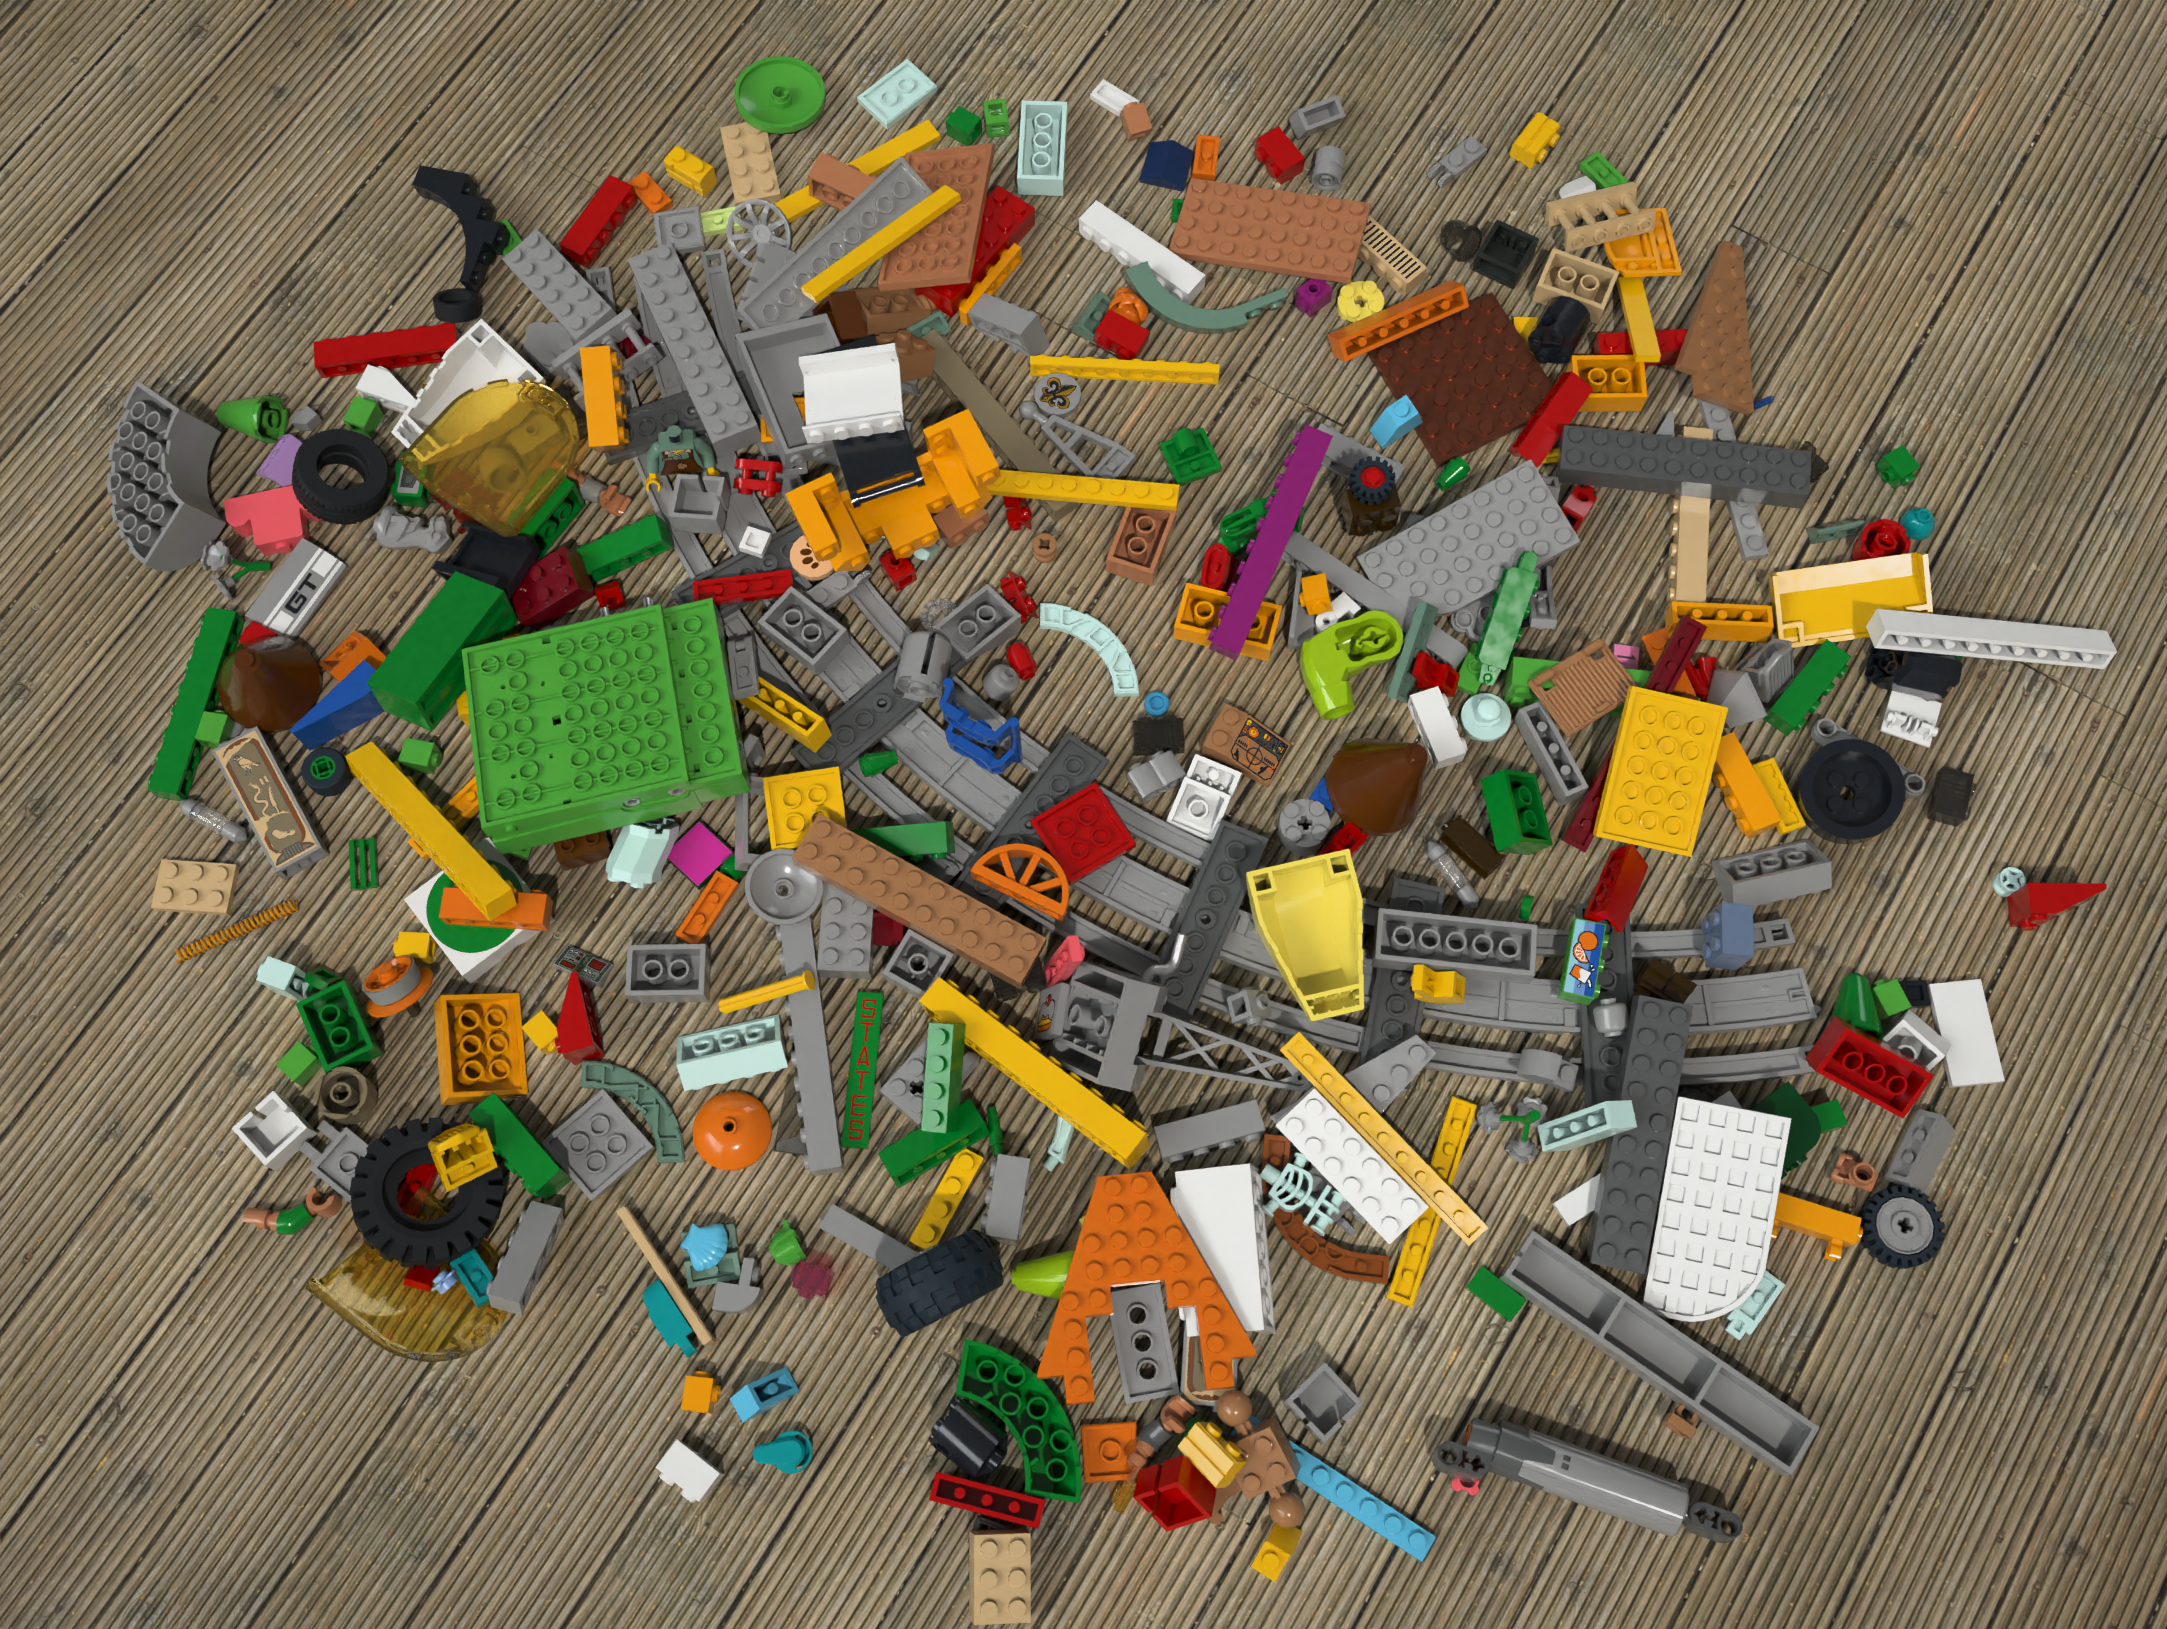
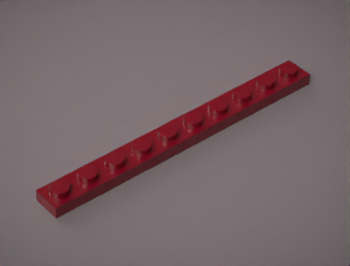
M1682 615L1643 688L1671 695L1704 635L1707 626L1687 615ZM1615 740L1561 838L1562 841L1582 852L1587 851L1594 838L1592 834Z

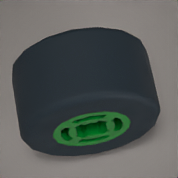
M328 747L318 748L309 753L301 766V776L304 782L318 795L326 797L336 796L345 791L353 777L346 758L336 749Z

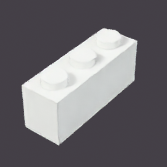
M1437 686L1410 695L1407 705L1434 770L1462 762L1466 755L1467 744L1464 738H1460L1457 732V720L1454 715L1449 713L1447 708L1449 703L1445 693L1441 694Z

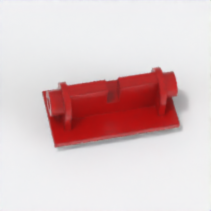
M1003 496L1006 508L1014 506V508L1006 511L1008 526L1012 531H1019L1023 525L1031 530L1033 516L1027 505L1026 498Z
M1009 571L1010 578H1003L1000 581V588L1007 602L1016 599L1010 605L1021 615L1020 624L1028 621L1027 617L1030 615L1036 619L1039 618L1035 611L1037 605L1034 599L1028 596L1026 591L1028 588L1026 581L1021 575L1018 576Z

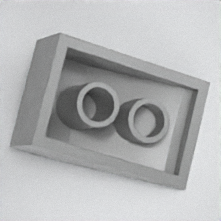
M986 584L933 626V630L951 643L952 648L968 662L1002 645L1020 630L1021 615L994 589Z

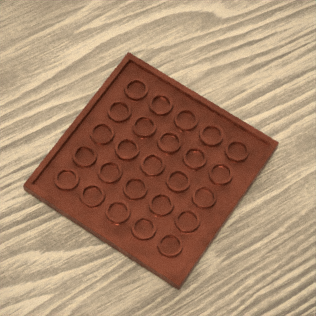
M1492 292L1468 303V308L1369 351L1368 354L1396 401L1407 395L1419 412L1423 423L1414 428L1438 468L1457 456L1462 457L1525 426L1553 387Z

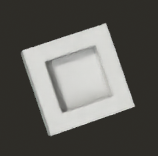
M748 526L740 542L739 550L763 558L772 538L771 533Z

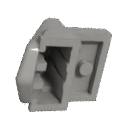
M1773 638L1767 644L1759 643L1732 669L1748 673L1762 703H1771L1787 689L1795 678L1791 641Z

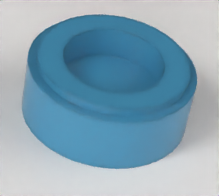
M1158 691L1148 694L1144 702L1146 713L1155 718L1164 716L1169 709L1168 697Z

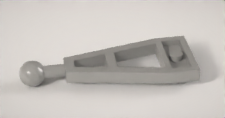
M1025 401L1020 405V415L1024 419H1034L1041 424V432L1083 477L1119 480L1136 461V455L1115 441L1054 414L1047 418L1038 411V407L1033 401ZM1055 426L1073 434L1066 443L1052 431ZM1082 439L1109 450L1107 455L1092 471L1072 451Z

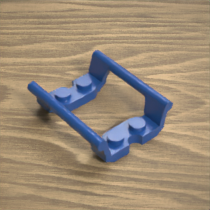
M945 678L943 681L944 694L939 701V705L944 719L949 723L945 736L950 749L963 757L972 759L978 766L991 774H1003L1014 762H1022L1023 754L1019 720L1016 717L1010 718L996 732L982 719H979L977 722L968 718L970 716L969 712L957 705L953 680ZM958 729L965 734H962L961 736L956 735V731ZM1010 736L1012 748L1000 760L994 758L996 755L992 750L987 747L980 748L974 744L973 739L989 746L994 744L1000 745L1004 739Z

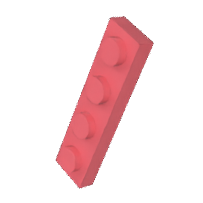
M1078 935L1067 936L1043 967L1047 988L1061 982L1065 983L1083 961L1085 951L1083 944L1079 943Z

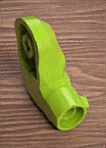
M1378 610L1365 612L1359 617L1331 625L1303 642L1300 650V667L1304 683L1311 695L1310 698L1322 720L1337 719L1351 713L1355 709L1351 683L1348 681L1349 678L1360 674L1367 668L1387 662L1400 652L1404 642L1403 631L1397 620L1388 613Z

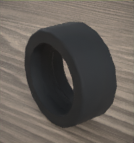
M464 288L447 289L436 293L433 297L435 316L440 321L447 323L467 322L477 318L480 314L478 295L473 290Z

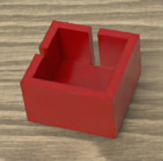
M1181 1455L1164 1461L1163 1466L1158 1463L1139 1470L1133 1498L1148 1513L1152 1512V1517L1168 1532L1212 1517L1217 1489L1185 1455Z

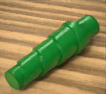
M996 1107L987 1108L990 1133L989 1142L990 1147H993L994 1157H998V1154L1004 1155L1003 1145H1005Z

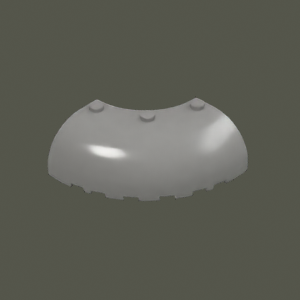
M137 380L124 403L123 408L126 411L122 421H117L115 429L118 430L116 442L111 443L108 461L112 462L111 474H107L108 494L112 495L113 505L110 506L114 522L119 525L121 531L119 535L123 540H126L129 546L128 549L140 562L158 571L180 570L198 561L203 555L204 546L210 540L215 541L226 524L213 508L207 487L209 460L221 431L180 404Z

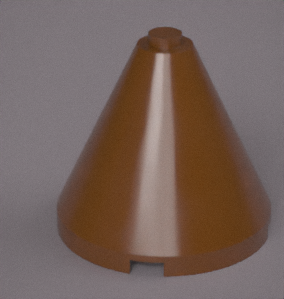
M260 636L240 644L228 655L218 675L217 690L223 708L238 724L247 729L257 726L264 733H278L291 729L316 705L315 702L319 691L322 690V677L313 656L299 643L281 636Z
M1372 738L1356 739L1344 745L1333 755L1331 765L1326 771L1327 793L1335 811L1347 824L1352 822L1362 829L1361 833L1371 836H1389L1406 827L1414 819L1420 805L1428 760L1425 749L1416 743Z

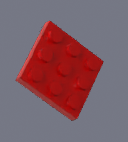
M1096 782L1030 820L1031 826L1049 854L1061 866L1070 886L1136 847L1135 841Z

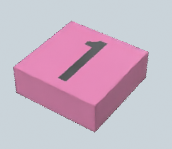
M1615 644L1613 646V654L1623 667L1638 670L1640 647Z

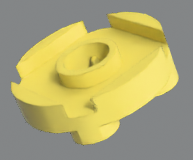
M1355 281L1343 286L1337 300V310L1340 317L1345 321L1347 319L1353 323L1378 313L1384 308V296L1373 281ZM1362 300L1365 304L1364 307H1360L1359 304L1355 305L1354 302Z

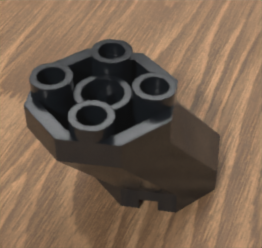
M1872 646L1865 676L1879 688L1918 696L1926 701L1945 698L1949 694L1946 690L1950 686L1955 687L1960 682L1963 664L1956 659L1955 655L1880 649Z

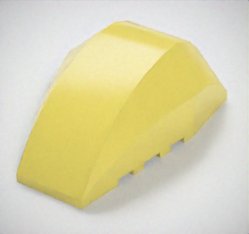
M1341 850L1246 872L1247 890L1256 931L1281 976L1309 1020L1314 1022L1364 1010L1363 899L1350 850Z

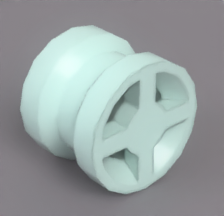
M2008 867L1993 878L1992 887L1998 895L2008 897L2024 886L2026 879L2021 870L2015 867Z

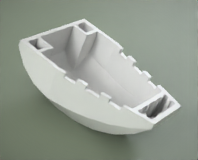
M482 319L445 352L442 357L443 361L438 369L434 368L430 374L431 379L425 388H421L417 393V400L412 407L407 408L391 432L424 465L441 463L459 457L506 434L519 426L529 416L542 396L546 380Z

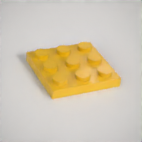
M839 766L763 778L771 850H797L818 814L848 829Z

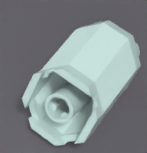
M662 817L623 826L606 863L607 879L612 882L624 881L630 883V886L634 888H645L646 884L658 882L661 879L662 869L678 836L679 824H675L673 818Z

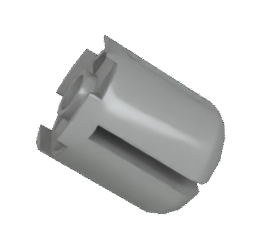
M930 631L912 632L905 638L893 684L894 690L897 687L904 692L903 697L923 703L926 702V698L938 697L939 701L943 697V681L947 678L952 656L951 643L943 636L935 633L934 640L929 648L924 673L921 674Z

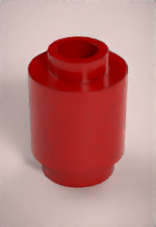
M1023 642L1015 643L1008 647L1006 658L1010 667L1016 671L1019 679L1026 681L1033 678L1038 667L1029 647L1025 646Z

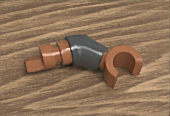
M1179 1395L1172 1397L1163 1407L1160 1417L1146 1425L1137 1436V1444L1134 1447L1136 1451L1131 1452L1126 1459V1462L1133 1468L1127 1477L1130 1483L1136 1484L1139 1470L1146 1468L1148 1465L1146 1460L1152 1459L1154 1454H1158L1175 1432L1177 1434L1183 1433L1186 1429L1183 1425L1184 1422L1196 1412V1409Z

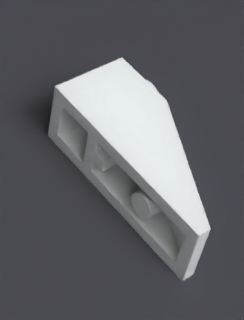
M367 365L356 386V390L361 398L369 397L375 400L379 406L403 414L416 401L391 372L382 366L374 367Z

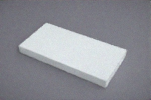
M1981 979L1927 985L1936 1031L1951 1044L1946 1056L1943 1058L1949 1088L2004 1082L2005 1079Z

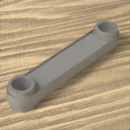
M1828 718L1818 720L1811 729L1812 739L1823 746L1844 739L1861 740ZM1819 728L1825 729L1828 734L1822 733ZM1897 763L1905 781V798H1917L1925 789L1924 778ZM1908 783L1914 785L1916 790L1911 789Z

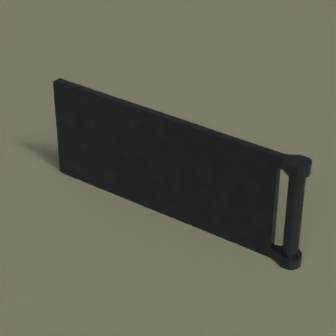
M872 335L817 354L877 346L878 343L876 337ZM905 423V430L893 433L885 432L870 436L851 437L844 440H832L854 508L860 507L862 503L917 485L918 488L925 486ZM912 472L914 473L912 477L857 494V490Z

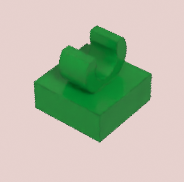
M321 966L306 972L304 981L310 984L308 986V993L311 994L316 992L317 989L322 991L342 981L343 977Z

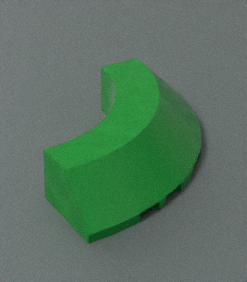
M965 1339L956 1396L986 1407L996 1414L1010 1429L1021 1450L1024 1462V1494L1033 1497L1080 1503L1082 1479L1078 1446L1071 1424L1056 1396L1042 1379L1037 1380V1374L1015 1357L990 1345Z

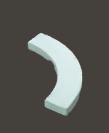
M1040 603V629L1061 631L1077 637L1089 645L1100 656L1109 671L1113 683L1114 697L1139 696L1135 667L1122 642L1108 627L1089 614H1083L1071 609V607Z

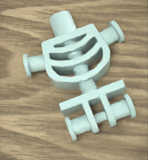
M1296 1152L1294 1164L1288 1163L1282 1172L1267 1164L1259 1177L1273 1187L1268 1193V1197L1271 1200L1266 1205L1262 1204L1260 1206L1261 1209L1269 1217L1273 1218V1213L1278 1207L1284 1212L1292 1213L1306 1204L1311 1207V1211L1303 1224L1307 1226L1315 1215L1319 1219L1310 1228L1317 1234L1324 1236V1230L1327 1225H1332L1334 1222L1330 1216L1332 1213L1338 1215L1340 1212L1338 1208L1342 1202L1347 1200L1337 1191L1332 1192L1334 1196L1330 1202L1325 1200V1197L1332 1188L1329 1185L1326 1186L1319 1199H1315V1197L1310 1195L1313 1178L1308 1171L1303 1169L1305 1163L1309 1162V1160L1301 1153ZM1294 1173L1297 1174L1296 1185L1292 1183ZM1303 1177L1307 1182V1192L1300 1188ZM1285 1191L1290 1193V1195H1288L1284 1199L1280 1200L1278 1198L1281 1195H1283ZM1294 1197L1300 1200L1299 1203L1293 1206L1286 1205ZM1320 1205L1327 1209L1325 1214L1318 1210Z

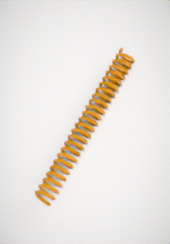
M288 899L291 911L286 902L283 901L287 914L284 912L281 904H278L282 916L279 914L276 906H273L277 918L274 916L272 909L269 908L268 911L272 916V920L269 918L267 911L264 910L267 922L264 920L262 913L259 912L262 924L259 922L257 915L254 914L258 927L254 924L252 917H249L253 929L250 927L247 919H244L248 931L245 929L243 922L239 921L243 933L240 931L238 924L235 923L234 926L238 931V935L235 933L233 926L230 925L229 928L233 933V937L230 935L228 928L225 927L228 939L225 937L223 930L220 929L224 942L220 939L218 932H215L219 944L216 942L213 934H210L214 946L211 944L208 936H205L209 948L206 946L205 941L200 938L204 950L196 940L195 943L199 952H197L195 945L191 942L190 945L194 955L188 945L185 947L189 957L185 949L181 947L180 949L185 959L182 958L180 951L176 949V954L180 961L176 960V962L181 964L182 961L185 962L187 959H191V957H196L197 954L206 953V950L215 949L216 945L220 946L221 943L225 944L226 941L230 942L231 939L240 938V935L244 936L245 933H250V930L254 931L255 928L259 929L260 926L264 927L265 924L274 923V920L278 921L279 917L284 918V915L288 916L289 913L298 912L297 900L294 901L295 909L291 900Z

